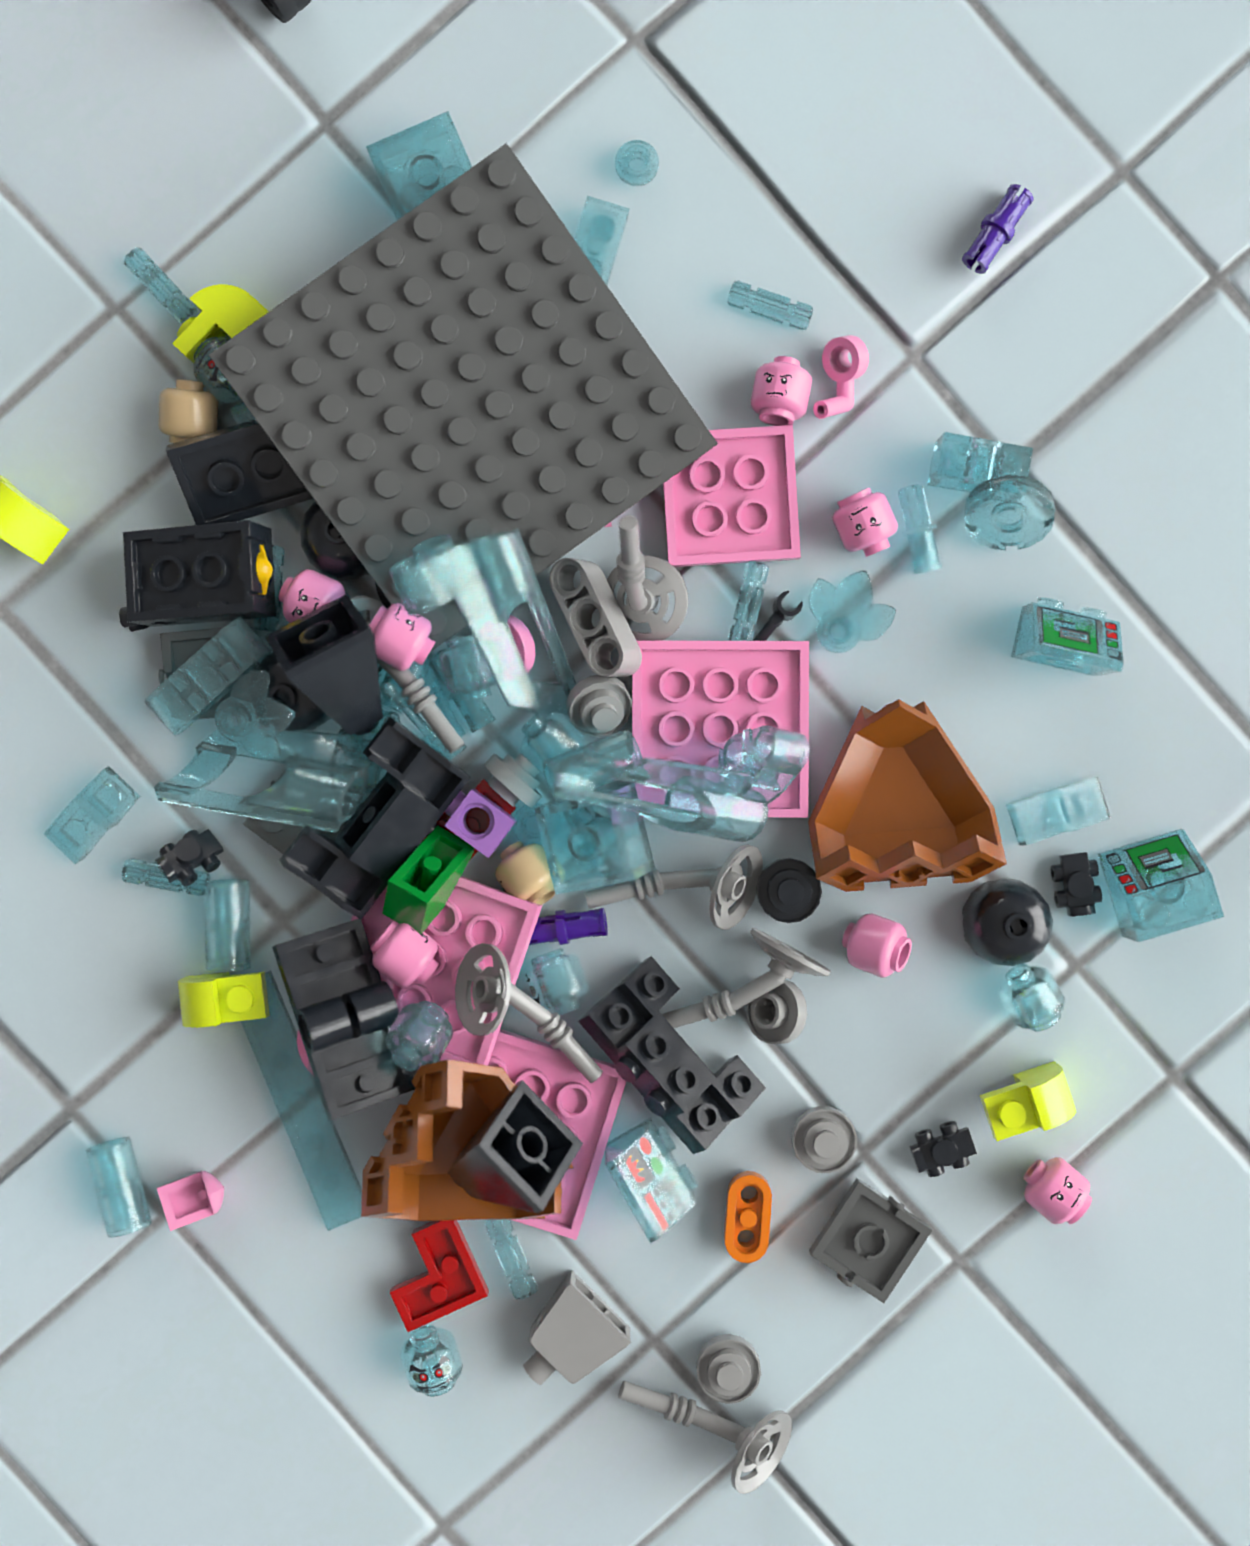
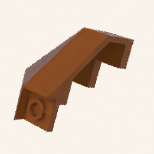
M898 699L893 703L885 705L876 713L861 706L808 820L816 879L845 892L864 891V883L889 881L890 888L926 886L927 878L951 876L953 884L969 883L1006 865L1007 862L995 808L926 703L922 701L912 707Z
M450 1059L420 1066L412 1080L416 1088L407 1105H398L383 1133L387 1142L379 1156H370L363 1169L361 1217L407 1221L545 1219V1216L561 1214V1181L544 1210L534 1213L472 1198L447 1173L467 1143L513 1088L514 1083L504 1069ZM572 1164L569 1166L568 1170L574 1169Z

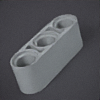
M574 558L558 560L550 571L549 582L551 589L589 667L599 676L628 677L633 675L641 665L642 653L603 571L597 564L591 561ZM579 570L581 580L579 586L575 588L573 578ZM597 608L600 620L598 625L594 627L592 624V614ZM616 647L619 653V660L614 667L610 656L612 650Z

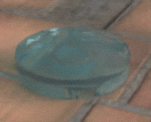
M1006 474L989 478L977 485L966 498L964 509L965 526L968 534L975 541L991 549L1006 551V546L1016 545L1017 550L1028 548L1043 540L1053 528L1055 503L1051 492L1040 481L1030 477Z

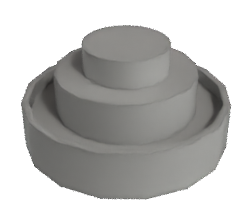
M592 675L579 681L570 691L566 701L567 714L574 728L581 734L595 738L608 736L618 731L628 721L632 712V699L624 683L616 677Z
M494 753L484 764L491 774L494 775L488 782L489 786L513 807L521 800L530 808H533L542 798V795L536 790L540 782L535 778L540 770L523 754L520 753L515 759L507 754L502 759Z
M785 980L780 986L746 1005L747 1022L751 1032L760 1041L768 1044H783L793 1041L804 1029L807 1018V1005L802 991L793 982Z
M817 1106L806 1110L797 1118L792 1129L791 1143L797 1158L806 1168L817 1173H832L841 1170L852 1160L857 1149V1135L852 1122L843 1112L833 1107Z
M732 1334L719 1335L707 1341L699 1351L696 1361L698 1383L704 1393L714 1401L725 1404L741 1402L751 1396L757 1388L761 1376L759 1357L752 1344L744 1338Z

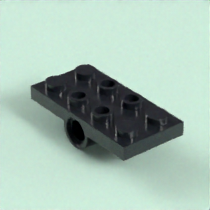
M361 919L346 922L272 947L328 1121L416 1089L412 1083L414 1076L396 1025L399 1022L397 1003L387 982L381 980L379 971L373 966V953Z

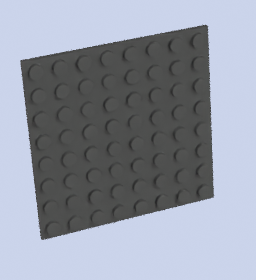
M507 143L209 354L392 605L395 603L403 604L431 622L432 629L428 638L435 641V644L430 652L718 444Z

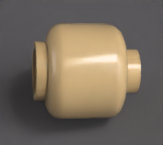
M176 379V388H167L160 393L158 426L162 433L170 435L169 442L177 443L217 431L218 397L212 392L203 391L204 382Z
M519 841L507 847L500 854L502 862L497 867L495 875L506 893L543 905L559 891L556 885L560 881V871L542 845L533 843L524 846Z

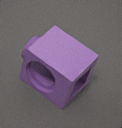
M471 789L468 795L460 791L445 811L451 817L445 824V827L487 858L492 856L517 822L516 818L476 789ZM472 808H482L488 813L490 825L485 832L476 833L468 827L466 816Z

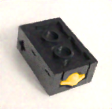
M245 520L123 532L127 622L157 627L276 617L271 528Z

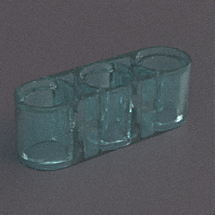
M240 616L220 630L145 699L144 703L174 736H177L196 722L271 653V649Z

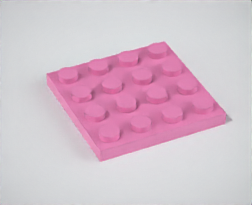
M637 641L642 653V661L639 669L632 675V817L808 818L809 641Z
M463 876L460 877L444 908L424 931L437 943L438 949L433 959L439 963L426 982L421 985L415 980L409 986L401 988L379 971L381 980L387 982L397 1003L399 1022L396 1025L403 1046L428 1055L432 1051H440L441 1047H436V1044L439 1045L444 1037L445 1039L450 1038L453 1032L451 1040H446L448 1041V1046L444 1053V1046H442L443 1055L441 1058H437L438 1060L450 1059L488 1065L502 1022L494 1032L484 1036L473 1035L464 1028L459 1019L455 1002V985L460 964L466 953L475 945L481 943L492 944L503 953L509 967L511 983L515 985L542 905L517 898L504 891ZM387 887L361 919L370 947L384 929L394 921L382 914ZM353 915L351 921L359 918ZM492 956L485 957L478 966L482 970L487 967H493ZM472 982V984H471V1002H472L473 1010H475L476 1008H475V1006H474L473 997H472V988H473V982ZM497 1012L488 1013L483 1023L487 1024L494 1020Z
M500 1029L488 1066L503 1068L514 1085L523 1080L583 1143L571 1163L574 1169L567 1170L561 1180V1214L545 1216V1219H513V1221L577 1240L627 1081L617 1073L614 1064L592 1058L603 1070V1073L596 1081L590 1083L559 1048L553 1049L550 1044Z

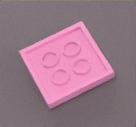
M793 425L709 430L718 444L663 484L668 563L673 567L799 560L801 552Z

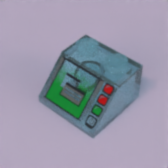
M1042 597L1037 599V603L1033 602L1022 606L1011 654L1012 658L1091 676L1122 672L1124 660L1120 622L1106 619V611L1081 607L1078 613L1063 609L1064 602Z
M1178 829L1098 853L1122 937L1142 942L1224 917L1212 874L1184 829Z

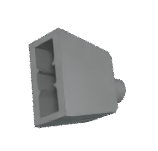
M571 1270L530 1328L529 1342L537 1351L524 1363L523 1367L530 1378L539 1385L543 1384L555 1370L572 1384L577 1383L630 1344V1327Z

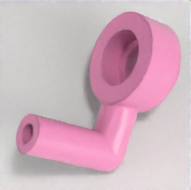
M846 335L833 338L826 344L823 350L822 363L824 370L832 380L837 381L836 397L820 400L814 404L813 411L819 419L848 412L854 406V380L860 378L865 373L869 363L867 347L856 336ZM848 352L851 354L852 363L848 360Z

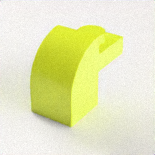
M227 284L205 287L189 298L201 313L197 317L187 319L180 326L177 332L178 338L172 344L194 365L198 366V353L201 350L204 353L199 355L200 360L210 347L219 343L216 340L221 341L225 335L230 339L269 311L252 295L239 287ZM212 340H214V342H215L214 344H212V345L209 344L208 346H206L209 342H211ZM211 348V349L207 352V354L205 355V357L211 352V350H212L213 348Z
M0 475V538L43 565L70 529L50 511L23 495L10 481Z
M265 971L229 975V972L186 976L177 981L182 1026L213 1027L221 1023L263 1019L270 1016Z
M1055 1061L1013 1074L1015 1084L979 1095L993 1138L996 1141L1039 1127L1043 1131L1050 1130L1067 1122L1076 1114V1108L1063 1068Z

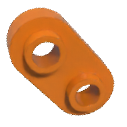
M744 1171L732 1178L727 1188L724 1242L729 1255L742 1263H752L759 1260L766 1253L769 1245L772 1192L767 1180L761 1174L754 1171ZM747 1186L754 1187L757 1190L756 1195L751 1199H745L741 1196V1191ZM743 1230H750L753 1233V1238L748 1242H742L738 1239V1234Z

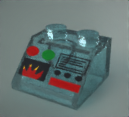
M652 1118L645 1120L607 1142L605 1151V1165L650 1244L658 1240L696 1205L693 1189L698 1187L687 1164L684 1163L678 1166L671 1151L675 1150L676 1146L666 1127L663 1125L657 1128Z

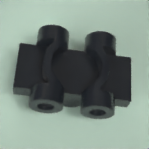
M209 829L200 834L197 830H191L176 845L168 843L163 846L159 851L160 857L155 859V864L169 883L178 879L186 887L197 880L198 875L193 869L201 865L207 873L218 869L221 861L217 858V855L224 852V850Z
M1088 852L1059 855L1060 864L1051 865L1050 867L1053 882L1063 881L1064 890L1054 892L1056 907H1066L1067 915L1070 917L1095 914V903L1102 902L1101 888L1099 885L1094 886L1092 878L1099 875L1097 861L1095 859L1089 860Z
M949 1121L939 1126L942 1133L941 1136L934 1138L931 1129L917 1132L915 1134L917 1144L909 1146L917 1171L919 1173L927 1171L928 1177H936L945 1173L943 1166L952 1165L954 1169L968 1166L970 1164L968 1157L977 1154L968 1127L958 1129L956 1121Z

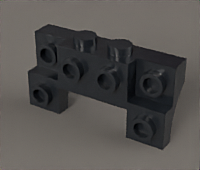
M391 716L363 751L368 759L386 770L387 773L336 839L333 841L306 824L279 859L284 868L308 882L340 908L359 919H362L388 886L390 878L412 855L422 840L433 832L439 818L471 778L460 766L432 748L421 737Z
M650 956L597 1002L578 1022L613 1061L617 1073L625 1081L632 1083L644 1097V1102L648 1109L655 1115L660 1116L693 1154L706 1150L732 1120L741 1117L766 1087L738 1055L729 1058L715 1074L711 1072L659 1012L680 988L655 959Z

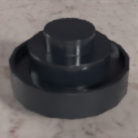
M793 858L777 859L767 865L759 875L756 885L757 900L764 912L776 921L784 923L800 922L812 915L819 905L822 894L820 880L816 879L814 869L803 861Z

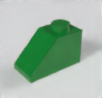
M437 825L433 832L427 836L388 881L382 914L399 924H408L419 934H422L444 908L475 848L460 837Z

